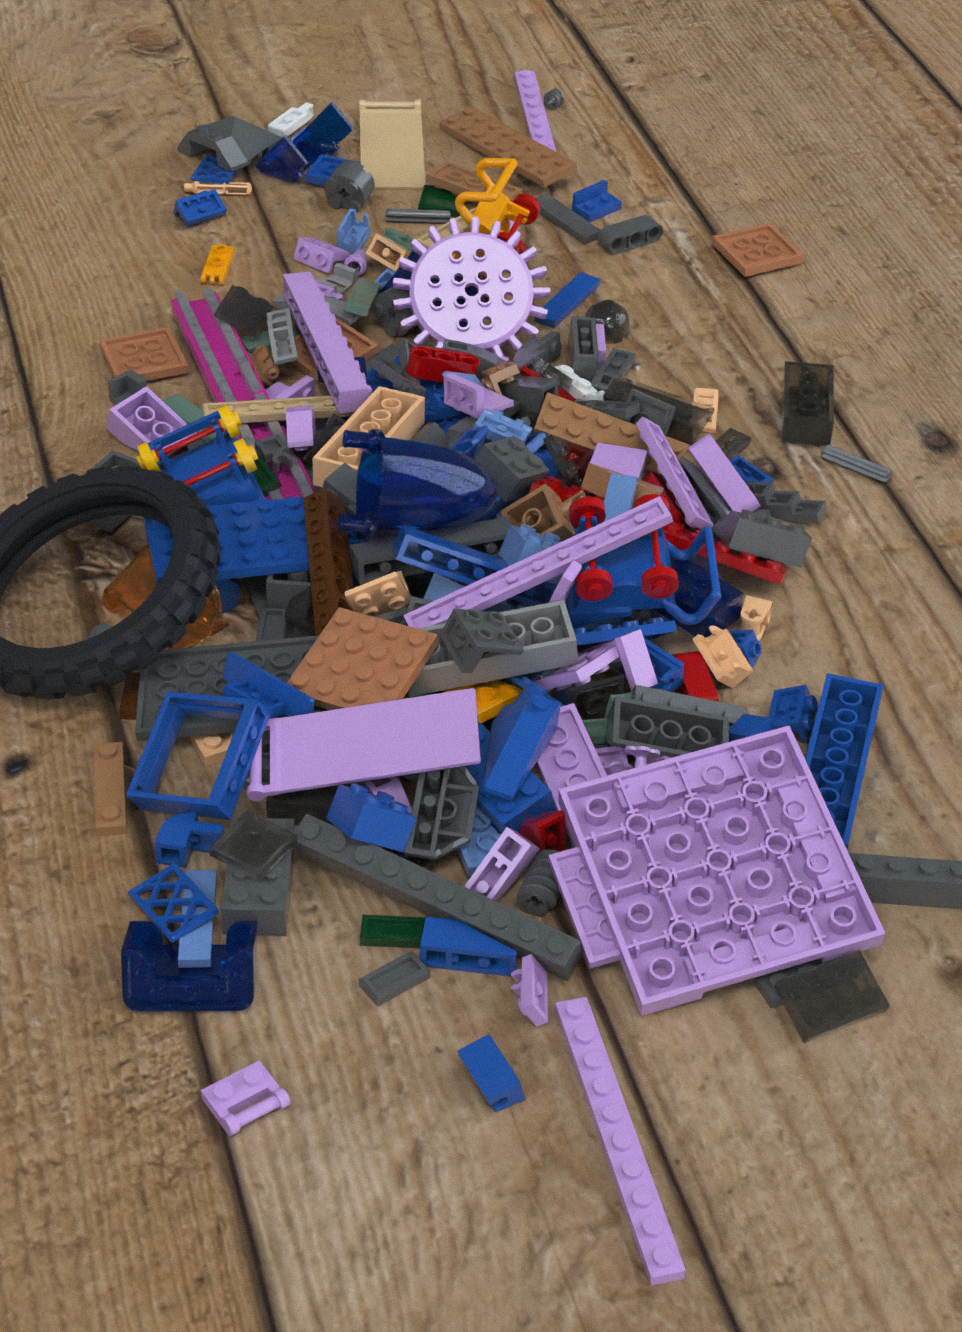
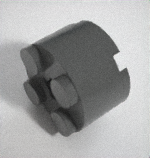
M342 162L325 182L324 191L328 198L329 206L333 209H356V213L359 212L374 190L375 182L370 172L367 174L363 170L364 166L358 162Z
M391 287L380 293L376 298L375 305L372 306L374 316L379 319L390 337L402 336L419 327L415 325L410 329L402 331L400 322L404 318L412 316L411 308L394 310L393 300L410 297L409 290Z

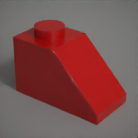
M562 810L550 811L530 818L520 825V834L540 848L538 852L547 849L559 852L565 851V814Z

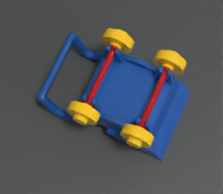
M227 404L217 408L218 411L156 440L149 443L146 441L137 446L140 455L136 456L141 468L162 472L172 476L174 481L180 480L195 491L198 497L202 498L206 506L226 505L236 502H255L265 499L253 474L254 471L258 470L254 461L259 458L252 444L247 446L243 438L238 440L237 437L241 436L238 426L242 425L236 410L230 412ZM210 425H213V426H211V427H209V428H207V429H205V430H203V431H201V432H199V433H196V434H194V435H192V436H190V437H188V438H186V439H184V440H181V441H179V442H177V443H175V444H173V445H171V446L166 447V448L163 449V447H165V446H167V445H169V444H171V443H174V442H176V441H178V440H180V439H182V438H184V437H186V436H189V435H191V434H193V433H195V432H197V431H199V430H201V429H204V428H206V427H208V426H210ZM216 432L215 439L173 459L166 456Z

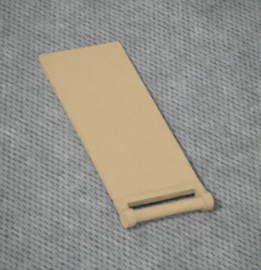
M359 99L361 165L364 166L363 170L367 174L369 172L372 174L375 182L374 190H423L425 185L421 99H415L414 101H366L365 99Z

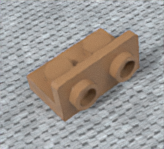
M505 361L482 371L483 378L480 379V382L485 388L502 395L498 383L506 384L515 379L514 375L520 372L516 363Z

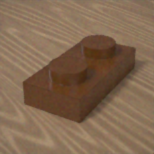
M130 672L128 674L129 679L125 680L119 715L120 719L136 720L140 672Z

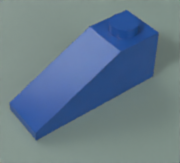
M434 917L425 918L420 944V960L427 967L509 977L516 970V950L458 920Z

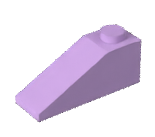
M506 827L464 887L494 901H498L523 874L540 848L517 831Z

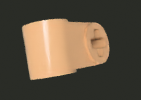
M746 595L740 613L742 621L738 630H754L757 640L760 641L771 618L773 601Z

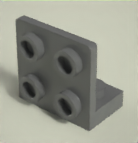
M454 608L440 633V637L462 673L472 674L484 651L521 655L524 650L517 636L506 622L505 617L496 611L484 612L473 609Z

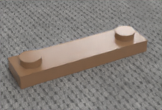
M123 743L93 744L96 837L127 834Z

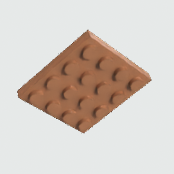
M339 607L287 683L315 700L314 706L327 710L403 699L440 643L438 634Z

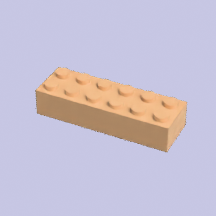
M379 386L313 457V485L323 487L324 480L344 463L373 483L424 425L425 397Z

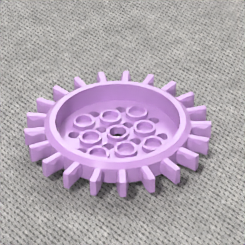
M474 216L470 223L471 232L464 233L459 232L456 219H450L449 230L451 235L443 239L434 226L429 227V237L434 242L432 246L427 249L421 242L415 239L411 242L413 251L421 256L418 262L415 263L403 257L399 260V267L412 272L411 279L394 278L393 288L409 290L410 296L393 300L394 310L411 308L413 313L412 316L404 318L400 322V328L403 331L415 325L420 327L422 332L413 340V344L416 346H422L426 340L430 339L437 344L435 347L443 348V340L449 339L469 343L489 352L492 351L498 357H504L500 348L506 344H509L517 352L523 345L516 338L520 331L535 339L539 333L535 326L527 323L529 315L546 319L548 312L543 307L532 305L533 298H548L550 295V288L533 287L532 280L546 275V267L541 266L529 270L526 262L535 257V247H531L519 255L514 247L519 243L521 233L516 231L507 242L497 238L501 230V222L495 221L492 225L489 235L479 233V219ZM483 252L484 256L477 257L476 253ZM457 253L461 257L459 259H454L452 255ZM508 272L510 277L504 278L502 273ZM484 274L487 278L480 280L478 276ZM456 276H461L463 280L461 282H457L454 278ZM432 278L439 279V282L437 284H433L430 280ZM475 286L478 289V293L475 296H468L465 293V288ZM511 295L513 299L507 301L504 296ZM487 297L489 301L484 303L480 299ZM460 298L465 300V303L462 305L457 303V300ZM438 300L442 304L440 306H434L433 302ZM489 319L491 324L484 325L483 320ZM465 321L468 325L461 327L459 323Z

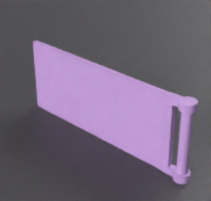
M470 688L268 719L264 732L270 730V784L262 785L261 738L250 767V785L247 787V798L251 801H261L267 796L479 764L481 757L475 689Z

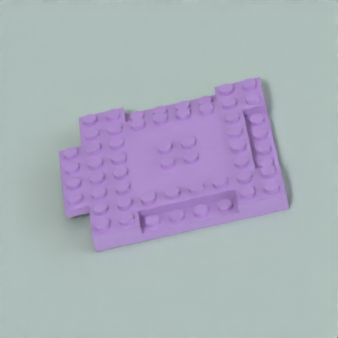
M790 726L560 788L558 791V803L565 814V821L575 848L550 854L548 858L550 867L576 936L580 940L589 969L620 960L641 1016L702 999L703 993L819 958L824 963L881 946L886 933Z

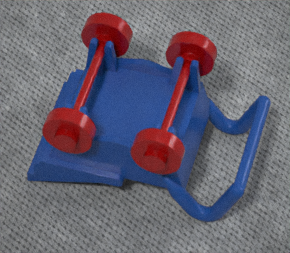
M648 494L638 498L634 502L633 508L640 506L659 496L663 500L668 510L669 503L668 500L661 495ZM582 497L571 503L569 507L570 522L575 527H578L575 535L604 522L606 518L605 505L600 499ZM704 526L687 549L679 550L666 539L661 527L581 564L582 569L576 577L575 583L565 600V604L573 628L616 617H629L634 609L665 608L670 615L682 624L694 625L702 622L721 598L712 528ZM705 544L711 593L697 612L688 614L676 605L675 592L678 590L679 582L677 572L671 568L670 557L678 561L690 560L698 554Z

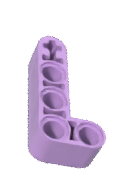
M707 434L688 447L700 469L709 478L731 510L741 512L742 509L753 512L761 506L710 434Z

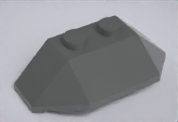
M465 766L419 773L412 815L417 819L405 847V856L436 860L470 843L479 785Z

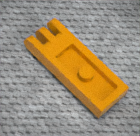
M224 244L212 245L201 274V284H206L208 279H210V284L215 285L216 280H219V285L225 284L235 255L233 246H226Z

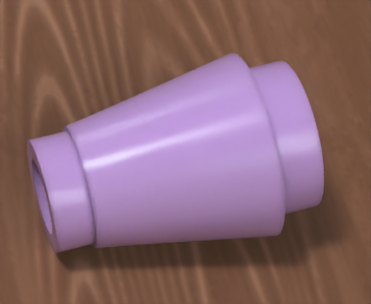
M361 249L347 257L344 265L357 270V276L362 275L366 271L367 254Z

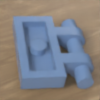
M487 408L484 413L482 412L474 425V428L487 425L489 431L486 440L492 441L515 436L525 443L533 429L525 425L524 421L520 419L515 421L503 416V412L498 410L494 412Z

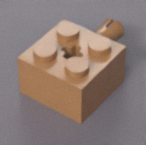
M545 483L500 512L503 517H508L514 526L520 527L521 524H525L536 529V533L542 535L545 532H550L561 538L560 542L575 535L569 517L571 503L587 496L581 490L562 502L560 497Z

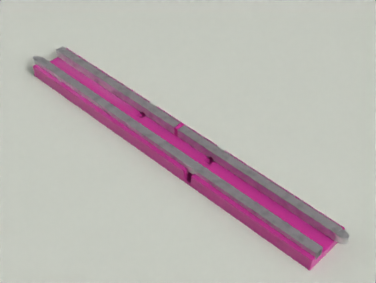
M212 289L203 290V299L188 302L185 293L177 290L175 292V299L171 300L172 313L214 402L270 399L257 372L253 369V364L217 292H213ZM281 421L242 423V425L238 426L241 436L237 437L238 440L243 438L247 446L253 445L254 450L256 440L277 434L288 446L287 432L284 426H281ZM294 447L289 448V454L292 456V468H289L286 464H280V471L276 472L272 467V462L266 463L279 479L282 487L269 492L265 499L307 497L316 492Z

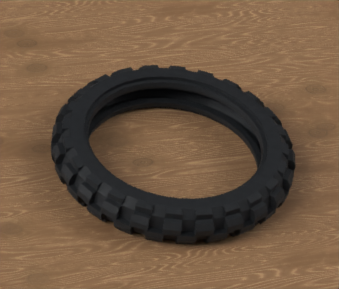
M118 466L115 471L110 467L89 469L85 475L79 476L73 473L57 479V483L48 488L41 486L27 494L28 499L19 505H11L0 514V600L12 576L36 550L59 534L85 522L116 515L141 516L167 526L172 530L173 536L171 558L159 584L134 612L115 626L81 642L53 648H34L17 645L0 636V688L5 693L26 698L27 696H35L38 699L64 698L68 692L74 697L96 692L97 686L103 684L114 686L129 679L128 674L139 667L143 670L159 660V653L166 647L172 649L187 632L185 626L188 623H195L206 606L207 600L205 597H209L210 592L213 591L218 575L216 564H219L221 559V543L218 539L219 531L202 498L198 497L195 491L180 480L174 481L173 477L155 470H145L140 467Z

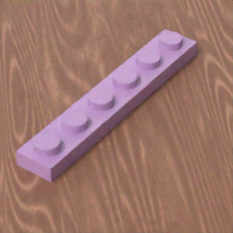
M642 416L636 423L641 432L640 438L648 445V453L656 460L658 471L665 477L667 488L676 498V505L684 512L686 516L684 518L685 522L693 529H702L704 526L712 528L714 525L660 426Z

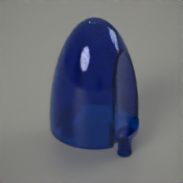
M371 429L368 433L344 430L343 447L360 448L362 450L356 480V515L340 513L337 521L338 531L360 532L364 537H373L376 529L400 530L401 526L413 529L465 526L486 514L496 500L497 488L492 476L478 462L463 453L431 444L385 437L380 429Z

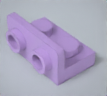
M299 237L294 253L295 260L326 273L332 272L334 263L345 261L349 256L348 251L314 237Z

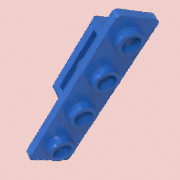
M231 652L227 654L223 679L230 682V684L224 685L222 694L224 697L257 699L269 712V719L280 715L290 717L312 713L315 702L312 697L236 653Z

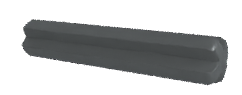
M386 210V221L445 224L451 219L450 211Z
M826 445L822 450L821 457L823 459L883 483H887L891 478L892 470L831 445Z

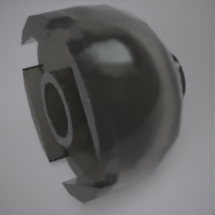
M603 300L592 305L585 313V317L595 318L596 324H604L605 343L606 340H614V344L619 343L629 336V315L625 308L612 300Z

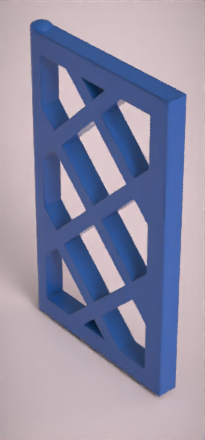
M206 155L190 179L192 181L229 184L238 170L233 172L224 171L225 169L217 167V156Z
M175 862L128 891V895L171 943L220 913L218 908ZM173 873L178 877L177 882H164L165 878ZM174 889L171 899H157L160 890ZM182 889H190L193 893L192 898H179ZM146 890H153L150 899H141L139 897ZM197 905H204L208 909L200 915H193ZM168 906L164 916H156L153 908ZM175 906H189L186 915H172ZM169 923H182V926L174 932L167 928Z

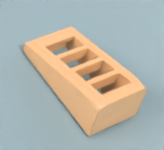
M695 388L691 431L716 433L719 395L717 389Z

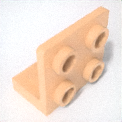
M402 571L390 573L344 592L347 601L355 612L373 617L401 609L408 605L411 599V594Z

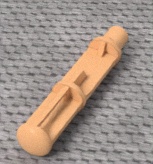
M195 181L194 183H185L184 191L198 194L202 191L216 189L218 194L249 196L252 192V185L249 182L229 183L238 185H228L226 183L207 185ZM228 192H246V193H228Z

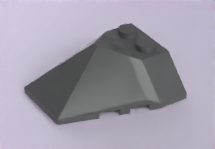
M230 116L207 125H199L196 129L188 131L177 146V149L190 156L210 148L216 150L218 167L233 172L251 164L253 157H261L263 150L269 151L283 140L281 136L237 117Z

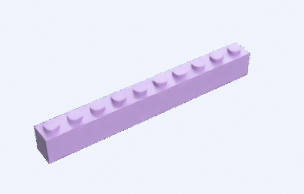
M311 272L283 274V296L339 414L355 412L372 394V389L370 385L366 384L365 374L360 372L358 360H354L352 348H348L347 338L342 336L341 326L336 324L335 314L330 312L329 302H325L324 293L319 290L318 281L314 280Z

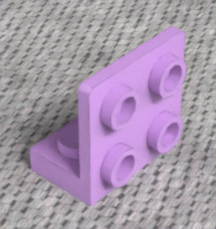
M454 373L444 375V403L453 407L456 411L469 414L474 419H478L486 408L494 412L496 410L503 412L504 409L514 406V400Z

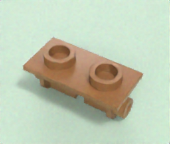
M258 345L252 354L249 352L247 354L264 386L266 384L272 386L275 384L273 380L278 377L279 368L274 364L268 347Z

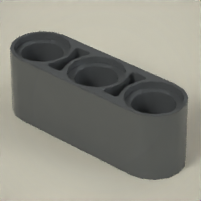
M642 215L604 227L598 234V241L611 253L619 254L657 242L663 235V227L650 216Z

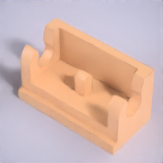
M710 626L709 630L712 635L704 637L698 634L692 640L716 679L734 688L754 670L727 629L722 630L717 626Z

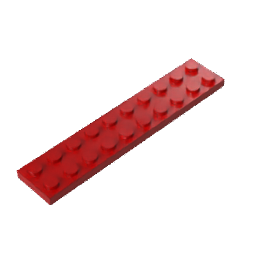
M547 476L546 479L532 483L529 493L546 483L564 502L582 490L585 493L586 490L576 485H571V487L561 485L562 481L560 479ZM585 494L587 497L598 498L604 503L605 499L598 495L592 496ZM676 521L663 526L662 530L666 539L675 547L683 550L691 545L701 531L695 529L694 532L684 529L685 525ZM721 539L719 541L714 540L716 561L718 563L779 585L785 579L789 567L785 566L784 563L730 549ZM704 544L697 555L707 558Z

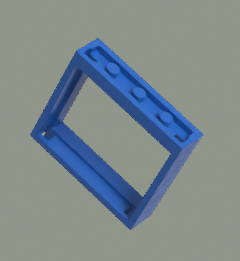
M167 692L153 729L150 731L143 754L139 758V764L129 784L126 796L140 810L174 814L198 812L199 817L231 820L270 717L269 712L257 699ZM185 715L239 719L209 799L155 793Z

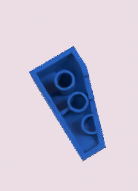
M531 694L503 706L491 726L484 784L485 792L510 801L513 800L557 730L561 703Z

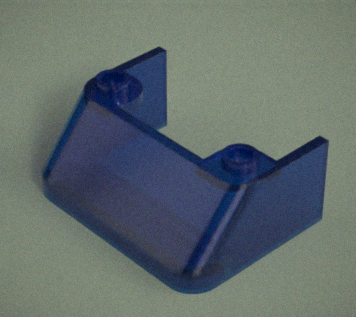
M331 102L307 127L289 139L287 135L283 136L255 167L262 174L285 182L292 180L295 183L303 176L302 172L313 165L321 154L332 156L340 149L338 144L354 127L334 102Z

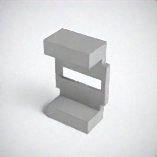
M337 263L334 265L333 276L330 275L325 280L320 278L316 280L320 284L334 288L335 293L343 295L357 282V270ZM336 284L341 285V286H343V287H345V288L342 289V288H340V287H337Z

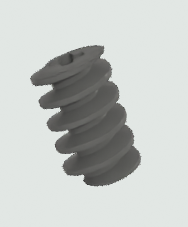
M542 850L535 855L517 894L519 906L531 915L539 917L545 915L548 910L555 907L557 899L561 894L548 861L549 855L558 853L559 851Z

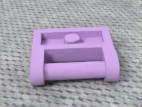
M260 1060L201 1090V1099L229 1136L240 1132V1127L276 1108L282 1110L291 1104L285 1089L279 1087ZM269 1096L268 1098L264 1099L263 1101H261V1102H259V1103H257V1104H255V1105H253V1106H251V1107H249V1108H247V1109H245V1110H243V1111L237 1113L236 1115H233L234 1113H236V1112L242 1110L243 1108H245V1107H247V1106H249V1105H251V1104H253V1103H255V1102H257V1101H259V1100H261V1099H263V1098Z

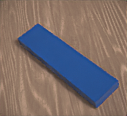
M580 272L543 306V308L548 310L546 319L535 317V321L555 328L600 286V279Z

